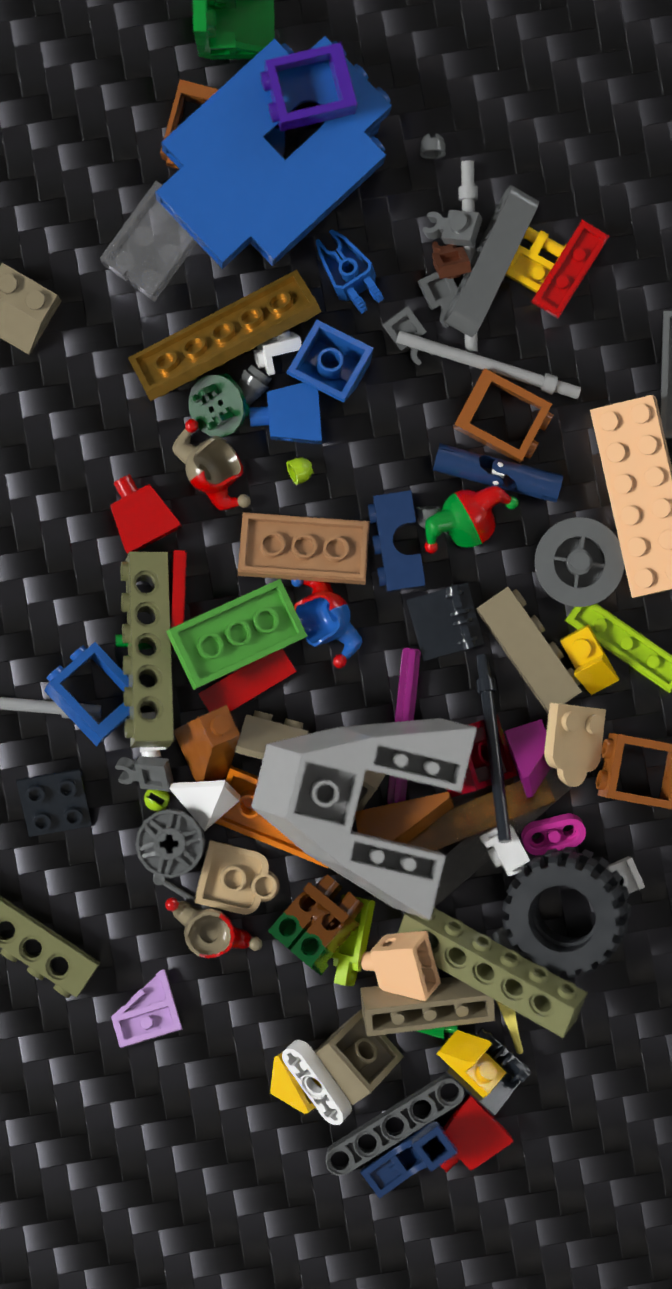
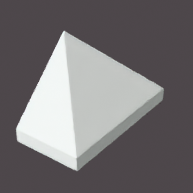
M225 780L171 783L169 788L204 831L236 805L241 797Z

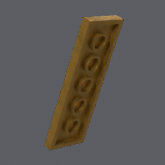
M295 270L128 357L149 400L152 401L187 382L195 380L198 376L215 367L224 365L227 361L252 350L259 344L281 335L284 331L308 321L313 316L321 313V309L299 272Z

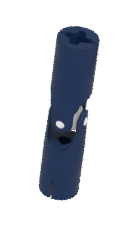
M443 443L439 444L433 471L482 484L499 486L512 492L554 503L557 502L563 481V475L515 462L504 461ZM492 468L491 474L486 472L484 469Z

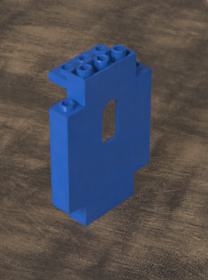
M324 36L311 49L336 44L337 42L333 41L331 43ZM273 39L161 142L162 151L180 170L155 192L156 200L222 269L250 243L274 266L384 164L386 157L384 153L385 148L374 135L378 133L380 123L390 115L391 100L380 87L375 89L367 80L369 79L367 73L358 64L353 66L345 57L357 101L356 114L324 121L321 128L286 160L264 139L278 125V122L272 123L268 103L273 101L270 91L264 92L260 72L265 71V60L294 53L287 44L283 43L280 45L276 39ZM328 60L277 72L287 113L292 112L296 107L305 102L323 105L339 101Z

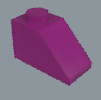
M542 720L505 731L509 751L527 798L535 794L551 769L544 756L547 731Z

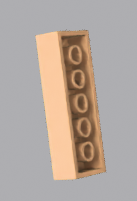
M649 395L591 409L590 413L632 598L672 590V465L657 399L654 395Z

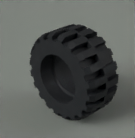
M565 847L562 852L554 848L547 850L543 856L537 855L531 859L510 884L507 890L508 896L504 899L502 909L506 912L503 918L504 928L511 931L507 937L511 946L517 944L520 947L518 952L520 956L524 958L529 957L535 964L550 969L549 972L558 977L562 971L567 972L568 977H577L583 970L588 974L595 971L599 964L604 965L618 949L630 924L628 919L631 915V904L627 903L630 895L627 886L621 887L619 883L622 879L621 875L617 870L611 873L607 869L610 863L603 857L598 862L592 858L593 852L584 849L581 854L576 853L575 847ZM552 886H568L580 891L588 898L595 911L596 922L592 931L585 936L575 938L565 937L554 932L546 925L540 914L539 899L541 894Z

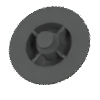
M574 517L553 525L541 538L535 553V572L540 585L550 597L568 606L586 607L603 601L616 589L624 571V560L618 538L607 526L590 518Z

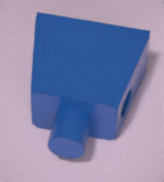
M303 382L267 392L268 406L250 407V427L269 425L270 438L272 440L322 444L318 389Z

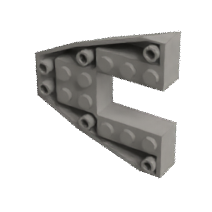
M437 718L337 727L268 743L251 808L312 858L391 907L430 920L445 855L438 851L351 831L366 769L461 792L477 728Z

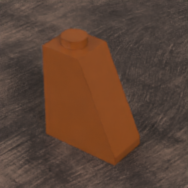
M226 705L173 730L196 782L218 781L228 775L240 734Z

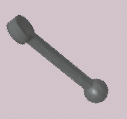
M153 876L154 884L158 886L164 885L197 905L200 910L212 909V907L194 903V896L166 880V877Z

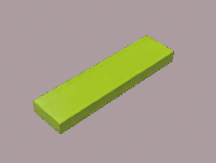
M598 604L574 607L565 622L577 630L589 624L601 647L666 692H672V655Z

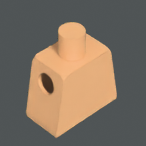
M427 931L387 934L379 940L371 951H366L361 958L362 969L375 971L379 988L386 992L427 1001L441 984Z

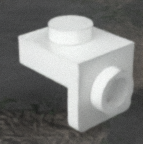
M288 329L281 335L259 344L257 350H254L257 368L262 369L268 376L275 375L272 357L298 351L302 346L300 337Z

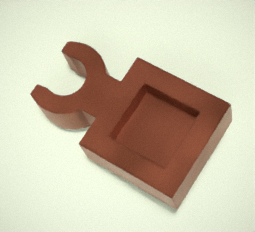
M437 241L432 243L433 265L440 279H453L471 272L470 260L463 247L457 248V245L450 244L440 246Z

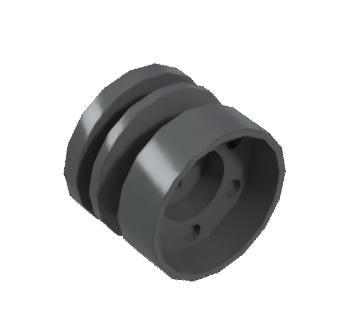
M169 808L154 813L143 822L137 832L135 846L138 858L147 870L157 876L173 878L186 874L198 864L205 852L206 836L204 829L189 812L182 809ZM168 834L172 835L173 840H178L179 846H175L173 852H168V847L162 846V841L167 839Z

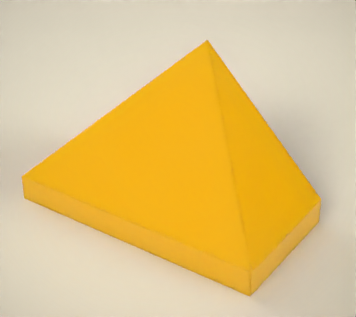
M283 1052L274 1057L270 1094L304 1114L309 1113L316 1107L282 1059ZM312 1077L313 1081L322 1088L319 1081Z

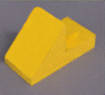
M589 624L561 638L560 642L575 667V677L590 695L619 681L614 668Z
M456 1030L436 1053L483 1098L489 1095L507 1073L486 1053V1050L492 1044L489 1040Z

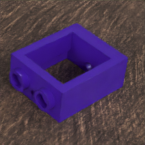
M341 42L265 60V71L260 72L264 92L270 91L273 102L268 103L272 123L278 122L280 132L356 114L357 101ZM328 60L339 101L287 113L277 72Z

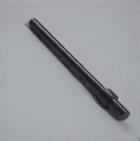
M480 654L476 656L479 674L476 684L477 692L481 695L498 842L508 843L511 842V833L494 693L497 692L496 681L491 675L489 654Z

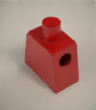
M130 474L113 483L121 499L112 503L110 507L127 554L129 552H138L182 528L181 523L150 484L138 489Z
M469 1093L442 1127L458 1151L440 1166L448 1172L461 1160L468 1169L473 1170L514 1141L508 1131Z

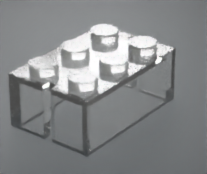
M158 181L154 182L100 257L102 264L125 281L129 278V282L134 288L154 302L197 244L156 200L155 192L162 186Z

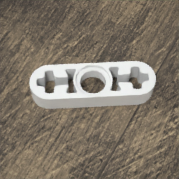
M302 1040L293 1041L282 1053L285 1065L321 1116L330 1124H341L352 1111L351 1103L310 1045ZM312 1077L319 1081L322 1088L313 1081Z

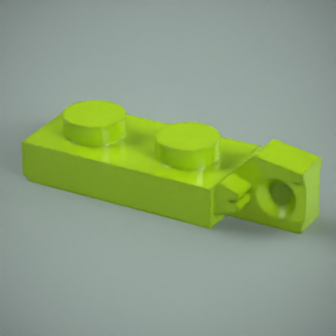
M356 897L364 904L362 910L355 918L360 925L355 931L352 930L348 939L331 956L333 958V966H337L334 980L336 984L354 986L357 973L362 970L361 958L367 949L375 906L374 900Z

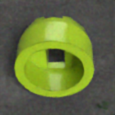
M294 458L286 463L289 475L296 485L306 482L313 474L312 464L306 458Z
M147 790L144 795L145 805L152 811L164 810L169 805L170 794L168 791ZM153 793L165 801L161 805L148 797Z

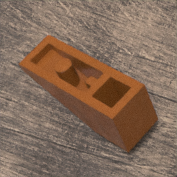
M444 792L355 811L358 833L406 844L454 808V803L450 793Z

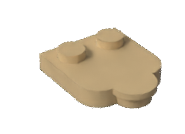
M550 703L544 756L547 764L557 769V775L565 785L571 787L581 785L586 778L587 772L595 770L599 765L606 709Z
M209 840L194 903L239 914H250L259 907L260 902L270 901L278 894L279 880L273 872L268 870V861L260 852Z

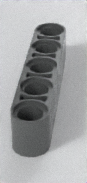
M512 185L508 187L470 262L471 272L464 274L444 316V323L469 337H473L477 333L537 210L539 200Z
M448 1074L440 1076L330 1145L326 1152L327 1169L337 1176L350 1173L456 1107L463 1100L464 1089ZM453 1083L458 1087V1092L453 1098H445L440 1094L444 1084ZM419 1100H425L431 1104L430 1111L425 1115H418L413 1111L414 1104ZM392 1117H398L403 1121L404 1125L400 1131L391 1132L385 1126L387 1120ZM370 1134L376 1138L377 1142L373 1148L364 1149L358 1143L359 1138L362 1135ZM337 1151H343L349 1156V1161L343 1166H337L331 1161V1156Z

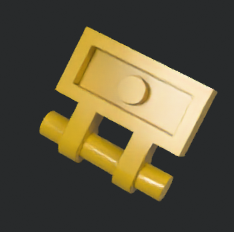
M528 227L523 238L533 243L530 250L519 245L505 276L537 293L554 266V263L539 256V252L541 249H544L559 258L565 246L550 239L548 233L542 230L538 232Z

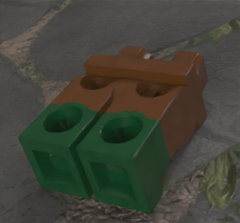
M328 874L316 886L308 882L303 889L304 892L291 903L268 930L272 936L319 975H322L328 968L327 961L337 948L348 939L352 930L355 931L360 925L355 918L364 906L349 891L338 905L335 904L332 900L343 887Z

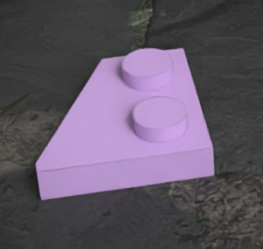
M165 969L160 970L146 986L131 997V1000L125 1006H122L111 1016L120 1048L183 1029Z

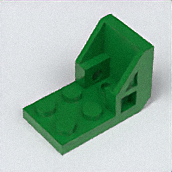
M193 0V32L199 57L208 59H253L275 39L274 0Z

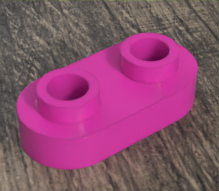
M567 813L527 824L522 830L521 840L524 848L530 854L544 855L547 850L554 848L560 851L564 850L565 847L578 846L586 836V829L579 816ZM566 825L573 826L569 831L563 830ZM537 832L542 833L541 837L537 839L532 838L533 834Z

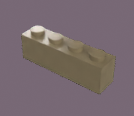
M506 587L475 610L547 714H549L550 703L565 704L582 692L578 687L581 683L575 677L574 670L572 668L566 670L560 659L564 656L553 641L548 644L541 634L545 631V628L535 615L530 618L523 607L527 603L517 589L511 591L509 587Z
M454 976L440 978L441 984L427 1001L381 990L379 986L360 988L362 1015L367 1037L495 1021L494 999Z

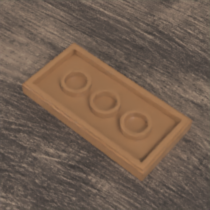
M243 513L238 576L365 585L370 521Z

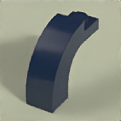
M432 1122L388 1148L387 1152L364 1167L360 1173L380 1199L420 1170L428 1167L430 1171H433L454 1156L458 1150L439 1123Z

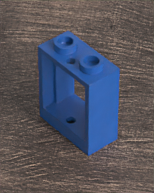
M94 642L88 648L84 645L78 648L70 656L73 662L65 669L60 665L47 677L49 683L44 691L97 747L125 719L129 718L130 707L124 706L123 702L98 724L61 685L92 658L123 692L124 687H129V677L124 675L118 665Z

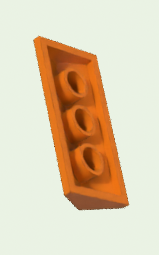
M231 766L225 781L241 795L240 801L215 823L328 868L306 854L251 808L259 777Z

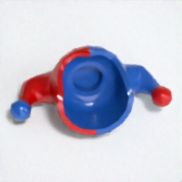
M291 580V584L294 587L306 585L313 589L311 595L301 599L294 605L295 611L308 636L305 638L306 641L314 647L333 640L340 641L344 644V649L341 654L334 657L333 664L336 668L345 667L347 660L358 651L362 644L361 635L350 623V609L347 602L340 595L333 592L329 582Z

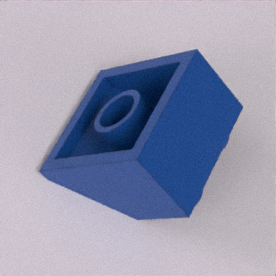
M316 320L287 370V374L344 403L356 390L368 369L374 348Z

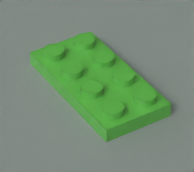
M281 579L166 631L193 690L308 637Z

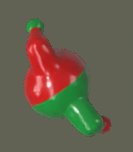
M490 486L477 492L460 490L453 493L444 502L442 511L433 514L425 522L427 542L424 547L426 552L432 554L438 550L436 539L443 532H446L457 546L466 548L483 544L495 531L496 523L492 508L496 504L504 503L508 509L512 510L518 506L519 500L515 496H509L499 486Z

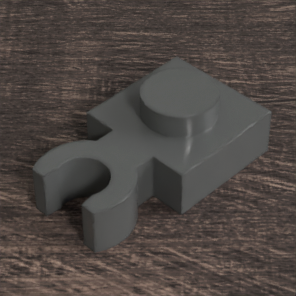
M450 210L447 218L442 217L438 212H429L427 214L428 219L431 223H436V225L432 228L423 227L422 231L429 239L441 237L445 244L474 247L483 219L479 212Z
M435 272L417 282L430 309L440 307V321L447 328L449 325L443 322L444 316L458 288L454 279H440L438 273Z
M408 306L382 324L400 351L407 346L396 343L399 330L419 337L427 332ZM409 347L411 349L410 357L412 361L417 365L422 364L417 357L418 349Z
M139 756L135 762L130 758L123 757L115 765V769L124 770L118 779L122 784H131L133 781H139L140 789L170 792V784L174 783L169 759Z

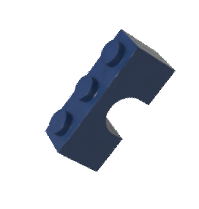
M411 490L373 496L374 504H368L370 523H377L378 535L372 536L375 555L381 554L383 567H377L379 585L386 586L387 593L425 587L421 554L404 555L393 544V535L399 528L416 523Z

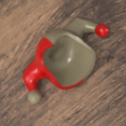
M189 419L185 423V429L175 440L172 450L186 465V474L190 483L196 489L205 492L219 510H228L238 506L248 507L251 502L248 495L242 494L238 498L228 495V487L243 474V466L235 450L227 441L219 436H213L198 446L192 445L190 443L191 434L198 429L199 423L195 419Z
M173 897L166 900L165 906L167 910L172 911L174 917L185 926L184 936L186 944L190 951L198 957L216 958L226 954L231 948L245 949L249 947L253 951H257L263 946L261 939L258 937L253 938L248 931L236 928L229 917L219 910L211 908L200 910L187 901H178Z

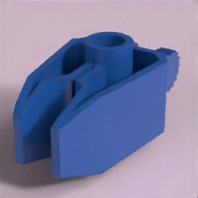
M330 230L331 238L337 246V253L327 250L322 242L317 239L318 254L339 300H351L362 314L367 311L366 303L358 294L368 289L370 295L377 303L384 299L375 284L376 273L372 262L344 235Z

